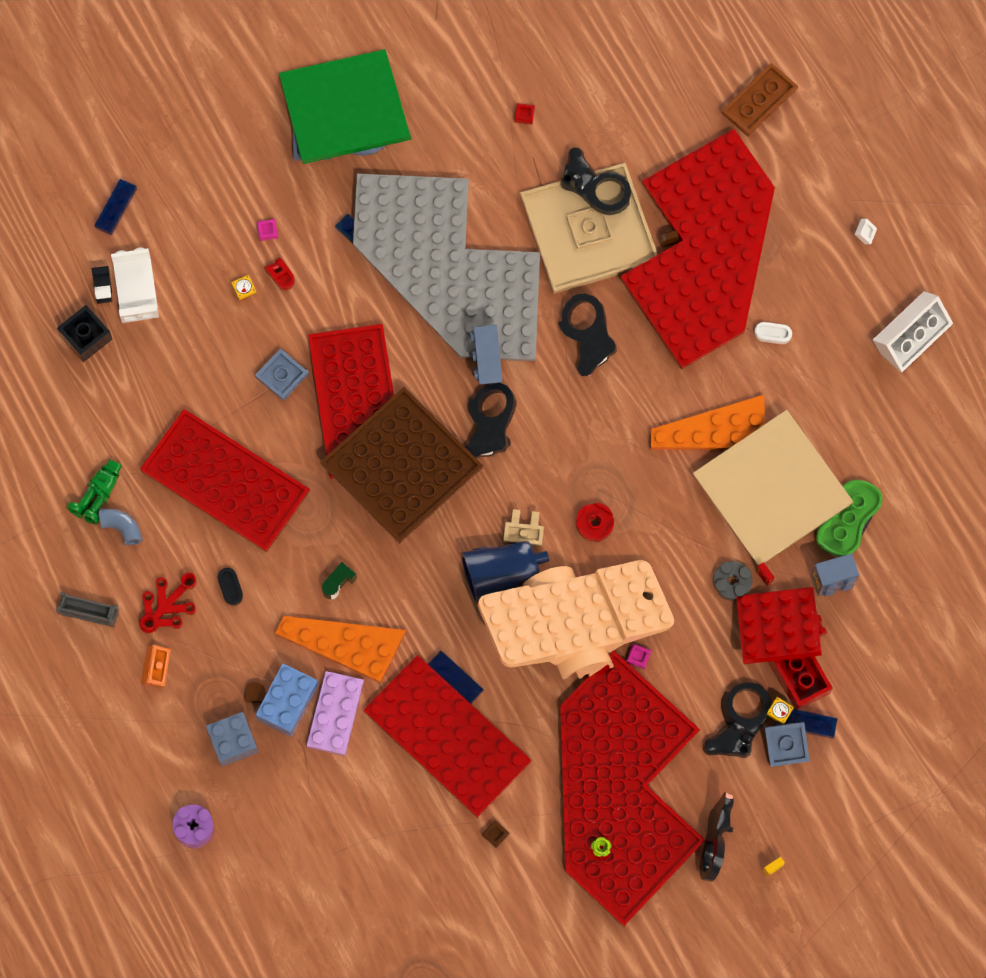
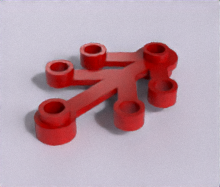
M192 573L183 574L181 585L167 599V580L163 577L156 580L158 609L154 613H152V603L155 599L153 593L150 591L143 593L142 599L144 601L145 615L141 617L139 627L144 633H153L158 627H173L174 629L182 627L183 622L180 617L160 619L163 614L186 613L187 615H193L196 612V607L192 602L183 605H173L187 589L191 590L196 586L197 580L195 575ZM192 580L193 583L191 585H187L186 581ZM164 581L165 585L160 587L158 583ZM147 595L152 596L151 600L149 601L145 600V597ZM188 606L194 607L190 612L186 609ZM179 620L180 624L175 626L173 622ZM148 621L153 623L151 627L145 626Z

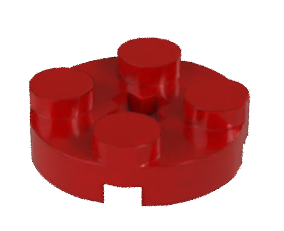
M602 503L587 504L579 510L576 517V529L583 538L589 541L601 542L612 533L614 517L612 511ZM596 518H598V523L600 525L592 526V522L590 520H595Z

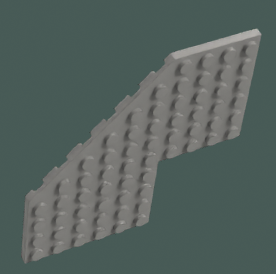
M357 174L353 246L380 272L384 279L419 313V316L437 332L438 336L455 351L459 358L473 359L472 350L476 349L475 342H471L470 331H474V326L497 324L500 360L535 362L540 252L465 249L469 179Z

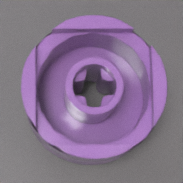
M187 805L181 807L173 819V831L179 842L185 847L200 848L208 843L214 835L215 826L210 813L202 806ZM193 823H196L198 827H195L194 830H191L190 826H192Z

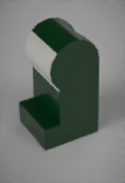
M341 562L322 584L324 597L331 600L338 597L339 590L347 581L353 584L357 579V574Z

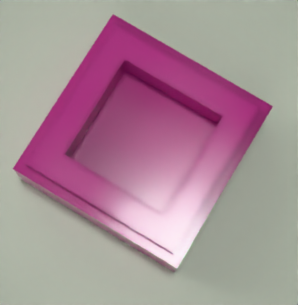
M275 219L257 222L260 241L278 239Z
M633 644L627 663L645 670L651 650Z

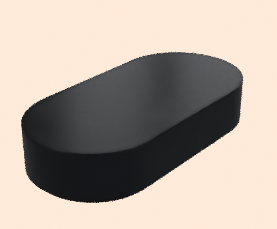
M231 568L220 570L217 578L225 602L231 606L240 604L243 600V592L236 572Z

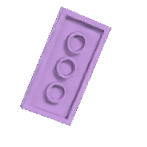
M328 671L325 672L307 748L346 756L364 684L363 679Z

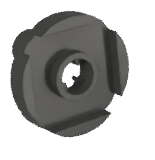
M724 562L715 572L713 578L714 588H716L722 598L735 601L737 600L736 597H742L749 593L752 586L751 571L739 562ZM735 577L738 583H734V586L730 585V581H727L728 578Z

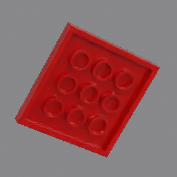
M814 587L736 597L744 665L822 656Z

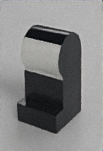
M109 267L91 268L97 304L113 302Z

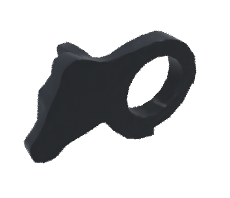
M574 147L568 152V161L560 182L562 189L578 194L594 210L604 215L619 214L627 209L630 204L631 189L625 176L616 172L595 173L586 161L582 149ZM603 182H616L623 188L624 197L616 204H605L596 196L597 187Z
M744 682L736 685L730 692H724L721 698V710L726 725L714 737L708 738L704 742V753L709 756L725 755L747 758L751 755L753 739L768 718L766 714L771 708L768 692L762 686ZM742 691L754 692L762 701V711L757 717L752 719L740 717L733 708V698Z

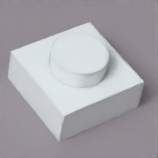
M861 219L855 236L864 244H871L877 228L868 219Z

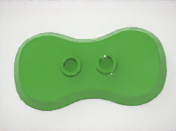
M851 480L843 485V488L854 503L819 527L816 536L817 543L824 551L836 556H845L854 553L858 549L865 523L880 509L882 504L881 491L869 482Z

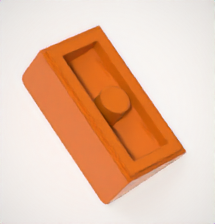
M157 645L147 647L141 684L165 687L171 649Z

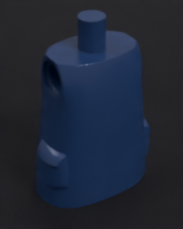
M529 541L501 547L475 548L472 551L461 552L463 568L476 605L479 599L486 594L522 586L526 580L540 573L539 564L549 562L547 551L534 554Z

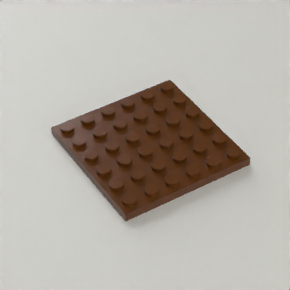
M405 387L398 391L320 461V464L399 544L483 468V465Z

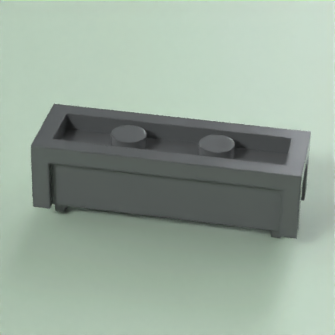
M61 592L60 605L56 608L59 615L109 627L115 626L119 613L118 605L110 606L68 596Z

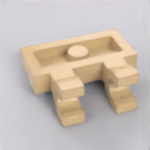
M513 509L511 523H505L503 542L518 543L529 541L532 546L542 547L544 526H538L540 512L532 511L531 525L519 524L520 510Z

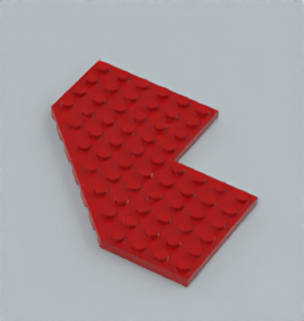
M735 129L642 181V185L674 231H677L681 242L620 277L681 370L742 335L746 328L775 187Z
M613 651L609 655L613 668H609L607 664L592 676H588L560 705L565 872L615 920L625 927L705 842V839L648 787L660 772L700 732V729L621 656ZM599 837H603L611 843L610 853L605 857L596 856L591 848L593 841H596Z

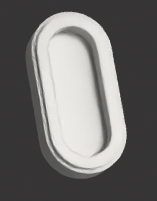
M761 322L756 325L754 335L761 342L786 344L791 340L792 330L787 325Z

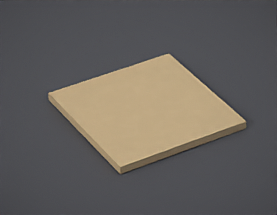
M626 163L595 171V173L616 172L626 177L631 189L630 204L627 209L619 214L604 215L597 212L578 194L562 189L561 181L520 192V198L553 294L625 274L658 255ZM607 181L597 187L596 196L601 202L612 205L622 200L624 190L618 183Z
M788 410L693 473L697 482L757 566L763 562H768L854 503Z

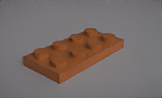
M770 63L722 110L721 114L749 137L798 89V85L775 65Z

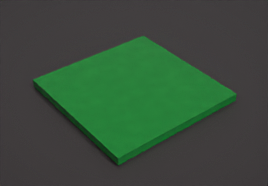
M386 49L279 73L303 164L411 140Z

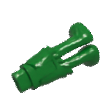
M110 459L89 480L87 484L88 489L78 503L69 502L66 506V509L80 519L83 518L86 522L93 525L98 524V512L103 502L107 503V498L110 499V494L120 476L119 471L122 465ZM94 495H97L91 507L87 509Z

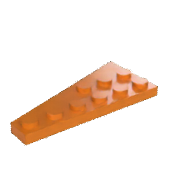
M764 395L653 428L650 431L651 449L728 450L765 425Z
M284 616L275 634L381 683L406 630Z

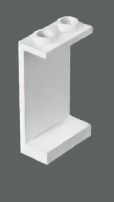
M136 248L134 251L126 252L121 250L111 254L121 322L126 323L159 318L149 249Z

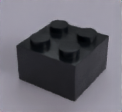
M87 305L57 327L59 336L82 362H85L113 340L108 328Z

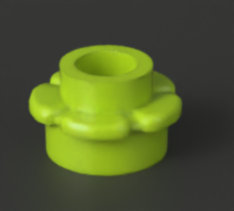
M599 837L596 841H593L591 848L596 856L605 857L610 853L611 843L605 838Z

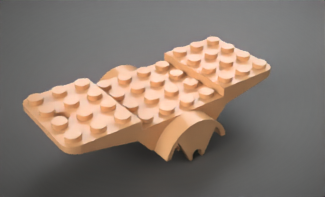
M644 560L598 569L594 574L576 577L573 569L570 567H555L532 576L523 583L522 587L486 594L478 601V608L503 665L518 667L550 662L557 665L563 679H567L575 672L579 679L586 674L590 677L607 664L609 668H613V663L609 656L610 652L626 643L667 631L674 624V617L653 569ZM643 592H649L652 595V600H646L643 597Z

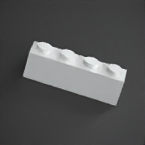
M924 291L873 339V342L880 354L899 372H903L953 322L937 295Z

